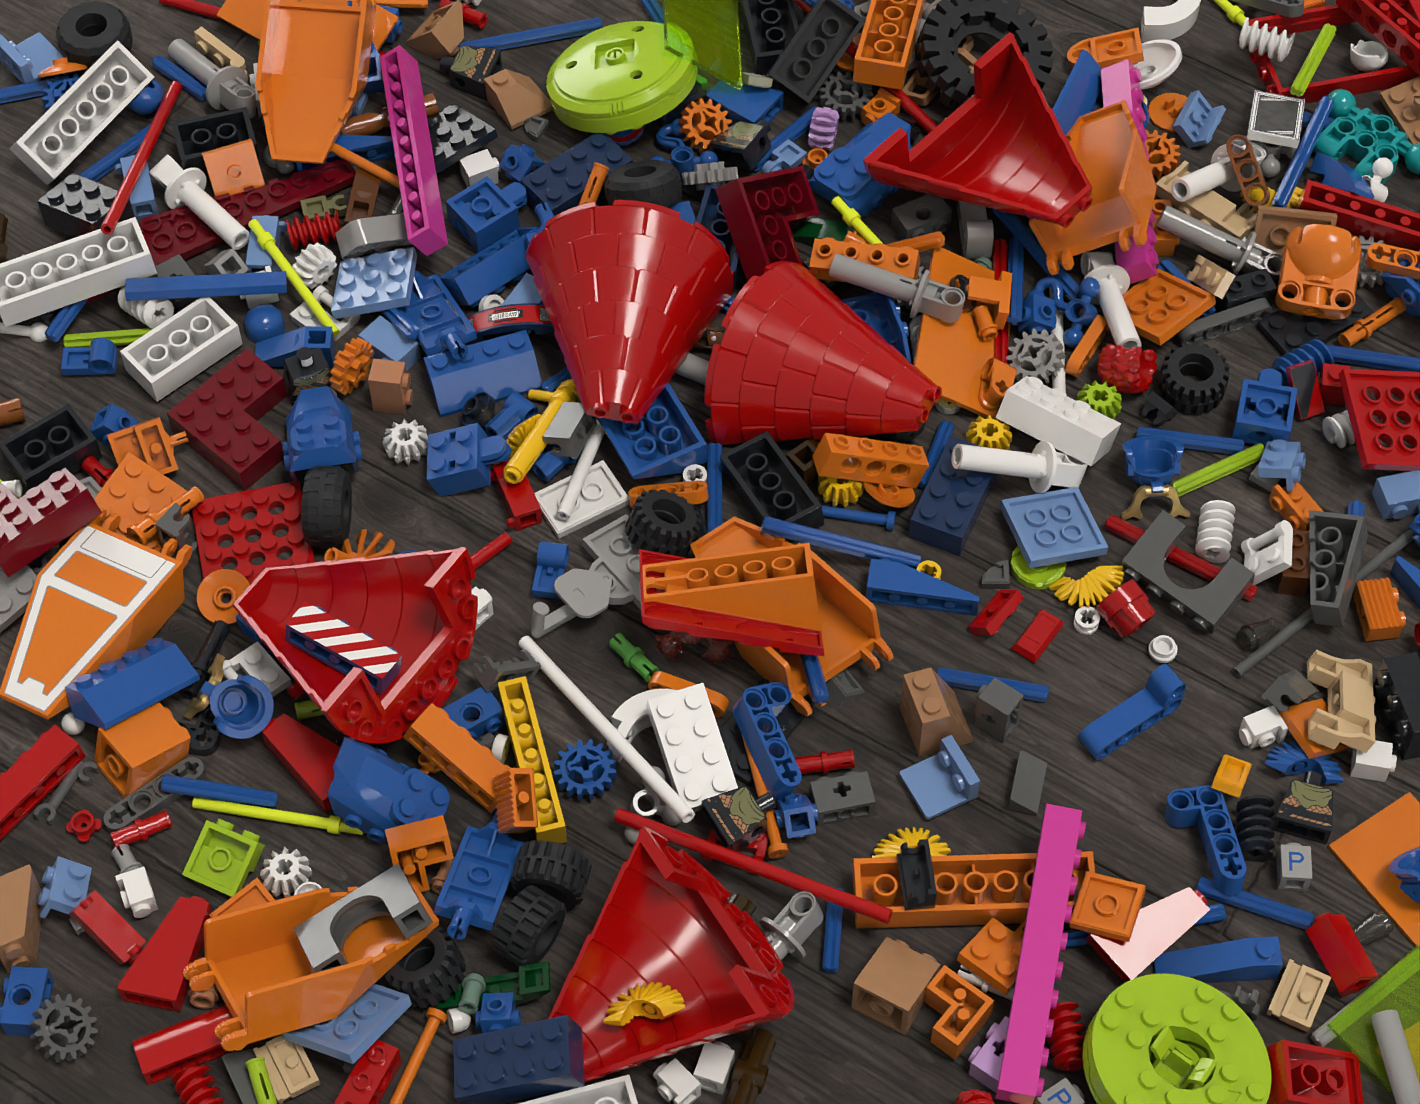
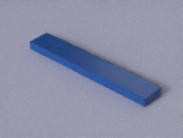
M286 271L134 278L126 279L125 296L126 300L135 301L287 293Z

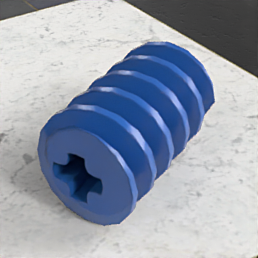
M1313 339L1299 348L1293 349L1290 353L1275 359L1272 369L1282 374V386L1290 387L1286 367L1312 360L1314 361L1317 374V372H1321L1323 363L1334 364V358L1329 348L1322 341Z

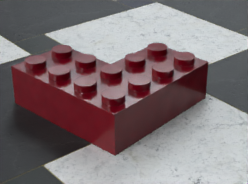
M803 165L738 178L715 189L747 281L752 276L761 277L764 274V267L774 262L791 261L803 266L790 226L820 214Z
M245 349L167 412L172 432L178 434L185 431L187 435L185 437L189 441L185 443L243 491L249 489L284 459L280 439L258 422L260 418L287 397L284 378L249 349Z
M66 468L54 472L50 475L49 479L39 486L29 489L19 499L0 482V570L7 577L19 571L102 513L87 487Z

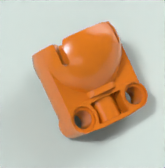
M1311 224L1305 226L1304 230L1300 227L1294 228L1285 240L1275 297L1277 307L1287 312L1323 319L1343 320L1347 318L1355 304L1362 255L1360 239L1357 236L1352 237L1351 233L1343 228L1331 225ZM1290 292L1295 297L1288 299L1282 293ZM1336 301H1344L1348 306L1340 307L1336 304Z

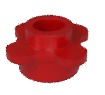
M81 810L72 816L70 822L66 825L68 833H74L78 836L80 842H87L95 831L101 829L102 822L100 819H94L88 810Z

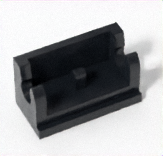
M928 839L919 840L916 848H908V844L905 842L900 847V854L896 855L905 911L935 908L937 891Z

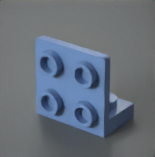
M36 33L17 45L12 41L8 42L0 34V61L23 84L40 80L41 78H38L37 75L44 69L52 66V60L64 58L41 33Z
M952 735L941 739L938 754L901 770L899 774L926 820H930L978 797L980 779Z

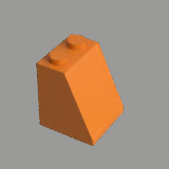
M157 702L108 729L99 728L94 763L98 765L99 770L121 796L126 798L188 756L191 737L188 730L180 726L173 718L171 711L167 707H163L160 702Z

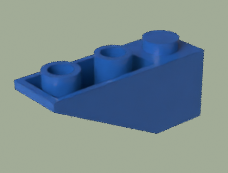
M305 326L257 342L255 355L270 367H284V360L295 356L298 349L302 347H308L311 350L321 348L330 367H334L336 345L333 329L327 326Z

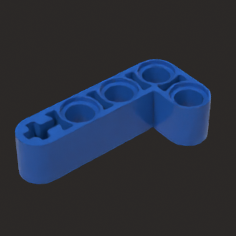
M1168 664L1159 666L1149 676L1144 689L1086 726L1078 735V740L1097 761L1105 758L1174 712L1182 703L1186 684Z
M773 682L747 688L733 706L732 711L767 791L772 797L781 800L793 792L801 782L802 775L776 719L791 700V691L785 684Z
M1208 785L1173 790L1167 798L1166 822L1176 828L1197 826L1218 891L1226 896L1238 895L1243 889L1247 869L1221 791L1211 788L1212 786Z

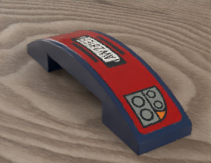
M521 303L502 305L479 311L467 317L476 331L477 339L467 342L465 345L485 341V336L527 329H534L535 334L539 335L555 332V329L544 304Z

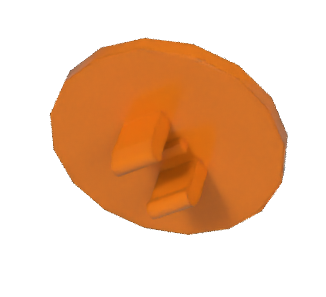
M1164 93L1155 97L1148 108L1150 121L1162 131L1177 133L1173 129V125L1188 97L1178 93Z

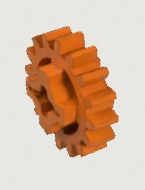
M700 98L696 103L692 101L681 112L682 117L678 120V123L683 126L679 129V133L686 134L683 141H690L691 149L698 146L699 153L704 152L706 149L712 151L709 142L729 129L728 126L732 123V120L725 118L728 113L727 110L723 112L719 110L721 107L720 103L713 106L712 99L704 103L703 99Z
M1146 130L1148 139L1145 141V147L1149 154L1148 162L1152 175H1156L1158 179H1161L1162 173L1167 176L1171 170L1177 168L1181 155L1179 153L1180 146L1174 145V138L1167 139V133L1158 135V131L1154 130L1153 134H1149Z
M359 337L357 339L352 338L350 344H345L344 351H339L335 356L333 362L335 365L330 371L333 374L329 380L332 383L331 388L344 395L347 393L351 394L353 388L357 389L359 387L360 381L366 380L369 375V365L373 362V359L370 358L374 353L372 344Z

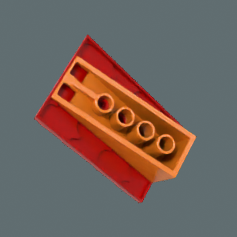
M810 543L691 559L639 549L643 624H646L649 628L689 632V636L735 640L743 645L780 648V652L824 656Z

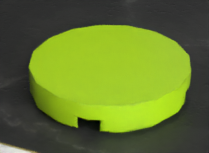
M1017 546L1013 551L1010 566L1013 576L1019 583L1027 588L1042 590L1049 589L1050 585L1064 577L1066 562L1029 568L1019 546Z

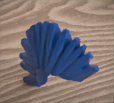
M1290 740V745L1282 742L1281 747L1275 746L1274 750L1271 749L1266 757L1268 760L1265 761V764L1284 775H1299L1308 771H1314L1322 775V783L1324 784L1342 783L1344 781L1341 776L1337 775V773L1341 772V768L1338 767L1339 764L1334 761H1328L1332 756L1331 754L1309 759L1295 740Z

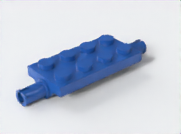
M415 271L410 305L398 308L420 329L416 340L427 356L439 354L449 349L454 359H460L457 352L464 358L468 354V348L465 344L477 339L475 329L437 274L426 277Z
M497 809L494 811L492 821L480 829L467 826L435 904L433 914L452 919L447 928V933L450 937L454 938L456 931L460 930L457 936L458 940L466 937L469 925L492 931L510 884L519 849L524 844V842L512 839L509 833L500 834L497 831L499 829L497 826L499 821L496 819L498 817L496 814Z

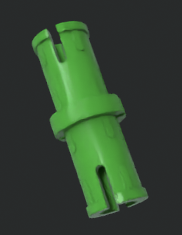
M622 633L616 634L615 637L619 641L617 642L612 638L609 642V647L624 659V663L628 668L635 669L646 682H649L652 678L650 673L653 675L654 672L659 671V668L644 656V652L640 647H634Z

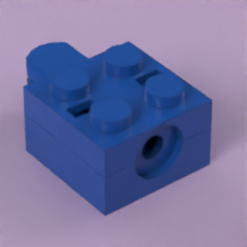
M487 176L446 201L448 221L480 252L520 227L518 209L527 204L526 188L521 183L513 182L500 190Z
M1270 368L1261 370L1256 381L1243 379L1232 438L1242 439L1244 443L1254 445L1262 443L1265 447L1267 441L1281 439L1288 442L1292 428L1297 388L1282 386V374Z
M478 423L429 434L427 481L440 497L489 486L491 484V464L507 461L511 455V447L502 435L488 437Z

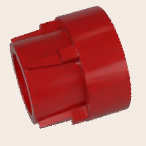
M1134 579L1117 588L1096 606V610L1110 628L1114 627L1122 638L1128 637L1154 617L1155 610L1148 603L1149 598Z

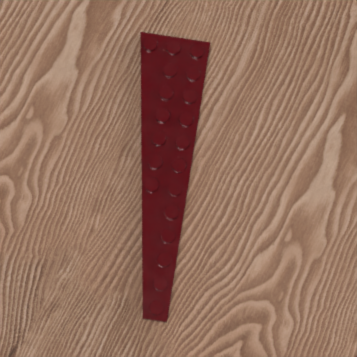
M340 159L313 167L310 170L293 173L291 178L278 180L276 178L269 180L268 185L258 188L249 186L244 188V192L230 196L229 193L212 198L249 231L251 228L248 224L252 220V216L269 215L280 217L301 207L300 200L327 196L353 184L356 171L349 161ZM187 205L165 211L159 215L145 217L141 223H138L155 266L178 254L185 260L224 242ZM121 287L90 297L85 304L114 292Z

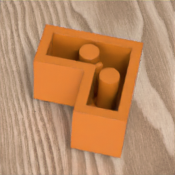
M443 815L385 829L393 866L399 864L410 883L416 884L420 892L430 890L425 866L454 859Z
M945 965L927 985L924 1002L943 1015L932 1029L930 1042L956 1060L989 1019L994 1004L993 999Z

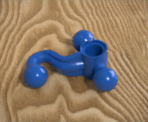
M677 118L671 124L659 128L656 133L657 142L663 148L672 151L671 159L666 160L661 156H655L650 160L668 161V163L673 164L678 169L680 180H683L682 173L694 171V165L718 162L719 159L716 153L708 150L699 157H694L693 150L685 146L683 141L679 139L685 137L686 134L679 133V129L683 125L678 123L680 118ZM669 134H673L675 137H678V138L666 137V136L669 135Z
M1053 277L1042 278L1036 283L1034 289L1027 293L1026 298L1033 293L1045 297L1044 290L1048 287L1052 288L1055 307L1058 311L1065 313L1066 317L1073 322L1071 328L1067 329L1063 334L1064 344L1069 348H1076L1083 338L1082 326H1090L1098 314L1097 309L1090 302L1092 297L1098 295L1100 284L1093 277L1083 279L1079 286L1082 294L1081 299H1073L1069 303H1065L1061 283ZM1084 308V314L1079 318V311Z

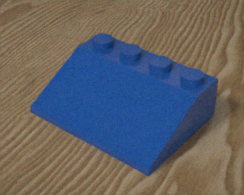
M669 383L657 396L638 424L597 418L633 479L683 473L687 466L701 465L707 462V444Z

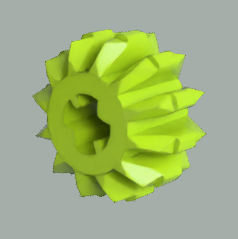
M1096 380L1092 383V386L1085 384L1082 391H1079L1076 401L1086 402L1090 405L1091 409L1115 420L1122 407L1121 394L1116 393V386L1107 387L1106 381L1099 385Z

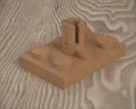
M1419 76L1382 91L1379 95L1380 101L1398 129L1409 135L1407 141L1413 145L1420 143Z
M1258 205L1254 232L1257 233L1255 243L1283 255L1285 240L1294 228L1300 227L1304 230L1305 226L1311 224L1336 227L1337 213Z

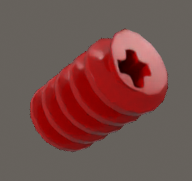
M337 210L334 211L333 218H331L328 212H324L323 220L316 213L314 214L313 222L310 221L307 215L304 216L303 223H300L298 218L294 217L293 225H290L286 219L290 243L294 250H298L299 242L302 243L304 248H307L309 240L316 244L319 243L320 238L325 245L329 244L330 237L333 238L335 243H338L335 233L341 227Z
M1075 1002L1057 1003L1056 1009L1050 1008L1049 1019H1054L1051 1038L1047 1037V1041L1051 1046L1050 1054L1054 1057L1052 1064L1055 1069L1061 1071L1084 1069L1082 1058L1083 1046L1080 1047V1045H1083L1085 1035L1077 1034L1083 1032L1085 1027L1083 1024L1076 1023L1082 1019V1014L1072 1012L1079 1007V1004Z
M208 1065L187 1067L172 1076L171 1081L175 1084L176 1092L180 1094V1102L182 1104H224L225 1101L222 1097L215 1098L220 1093V1089L218 1087H211L215 1083V1078L207 1076L211 1071Z

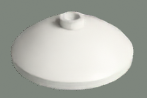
M1160 39L1141 43L1144 61L1133 65L1134 68H1139L1142 75V81L1139 82L1141 90L1159 85L1176 71L1182 60V51L1176 42Z

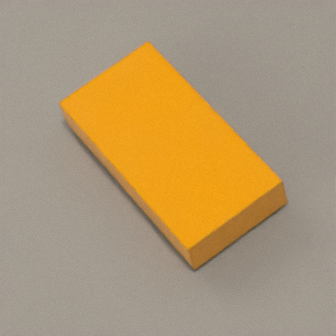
M1224 755L1211 788L1240 798L1252 764L1229 755Z

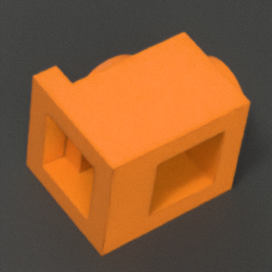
M880 88L878 94L862 108L861 122L867 125L888 112L897 116V113H900V99Z

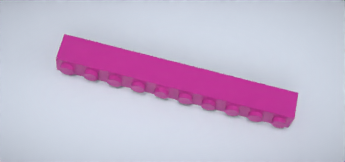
M399 45L382 55L380 62L408 241L428 256L446 246L448 240L418 61Z
M1129 59L1101 69L1103 105L1106 107L1122 100L1126 101L1149 161V154L1145 147V141L1148 138L1143 127V121L1146 120V116L1141 102L1144 101V96L1139 83L1142 81V75L1139 68H1134ZM1152 210L1146 231L1147 241L1145 245L1136 246L1133 236H1131V247L1128 251L1123 252L1119 246V241L1115 242L1116 265L1121 266L1127 271L1130 277V284L1157 275L1156 264L1159 263V259L1154 249V243L1157 242V238L1152 227V222H1155Z
M1046 804L995 1099L1019 1104H1033L1036 1096H1042L1044 1078H1039L1040 1067L1047 1066L1049 1049L1044 1048L1045 1037L1051 1038L1054 1019H1049L1050 1008L1056 1009L1059 990L1053 989L1055 979H1061L1063 962L1058 961L1059 951H1065L1068 933L1063 932L1064 922L1070 923L1073 905H1069L1067 902L1069 894L1074 895L1077 877L1072 876L1073 867H1079L1082 850L1076 849L1078 839L1083 840L1086 822L1081 821L1082 810Z

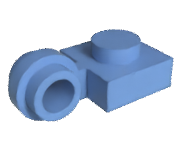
M787 139L772 151L771 160L764 164L761 172L768 173L783 170L782 167L784 169L797 167L807 157V152Z

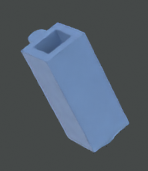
M135 155L120 158L121 163L115 165V172L123 174L125 178ZM148 162L130 196L136 220L159 215Z
M252 216V220L257 219L264 230L271 233L276 240L275 245L279 249L281 233L287 231V223L279 221L278 216ZM250 230L245 264L249 269L247 273L265 270V266L269 265L272 272L281 271L268 251L261 248L257 242V236Z

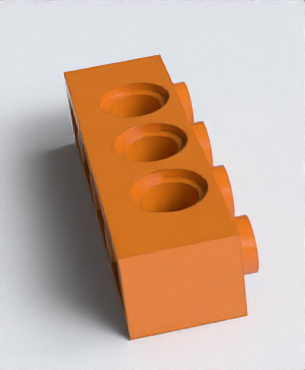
M825 433L812 456L819 476L917 488L929 467L923 446L844 436L841 434Z

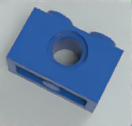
M483 686L442 708L448 713L452 721L458 726L467 729L474 740L487 733L498 731L505 724L503 708L491 691L486 692ZM470 718H477L474 722L467 721Z
M12 966L10 977H6L4 981L3 992L6 995L4 1005H0V1024L6 1035L30 1036L36 1032V1029L29 1027V1023L37 1019L32 1013L36 1009L41 1008L40 1003L46 999L50 1001L54 983L48 968ZM30 998L26 1004L18 1005L22 999Z

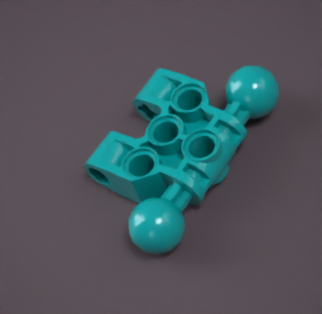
M1336 89L1328 94L1329 99L1334 100L1329 117L1335 120L1319 135L1313 152L1322 153L1336 160H1340L1344 155H1351L1359 163L1354 170L1361 176L1368 175L1372 178L1374 176L1372 170L1373 163L1379 158H1388L1393 163V172L1390 176L1382 178L1381 184H1384L1395 173L1399 153L1405 157V164L1409 171L1420 175V143L1413 145L1408 142L1409 135L1399 131L1394 126L1393 120L1390 117L1374 114L1369 108L1360 110L1356 107L1355 96L1350 91Z

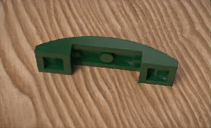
M810 218L800 224L793 238L794 241L813 247L815 238L823 239L830 237L837 241H843L848 231L854 232L857 230L853 226L849 227L847 224L837 221Z
M547 961L519 966V972L485 977L486 988L483 993L514 992L516 1005L542 997L551 992L550 963ZM462 982L458 983L459 989L456 993L452 992L449 994L450 998L444 1001L443 999L439 1001V1005L432 1006V1008L446 1013L449 1009L458 1008L463 993ZM483 993L480 995L477 1011H481Z

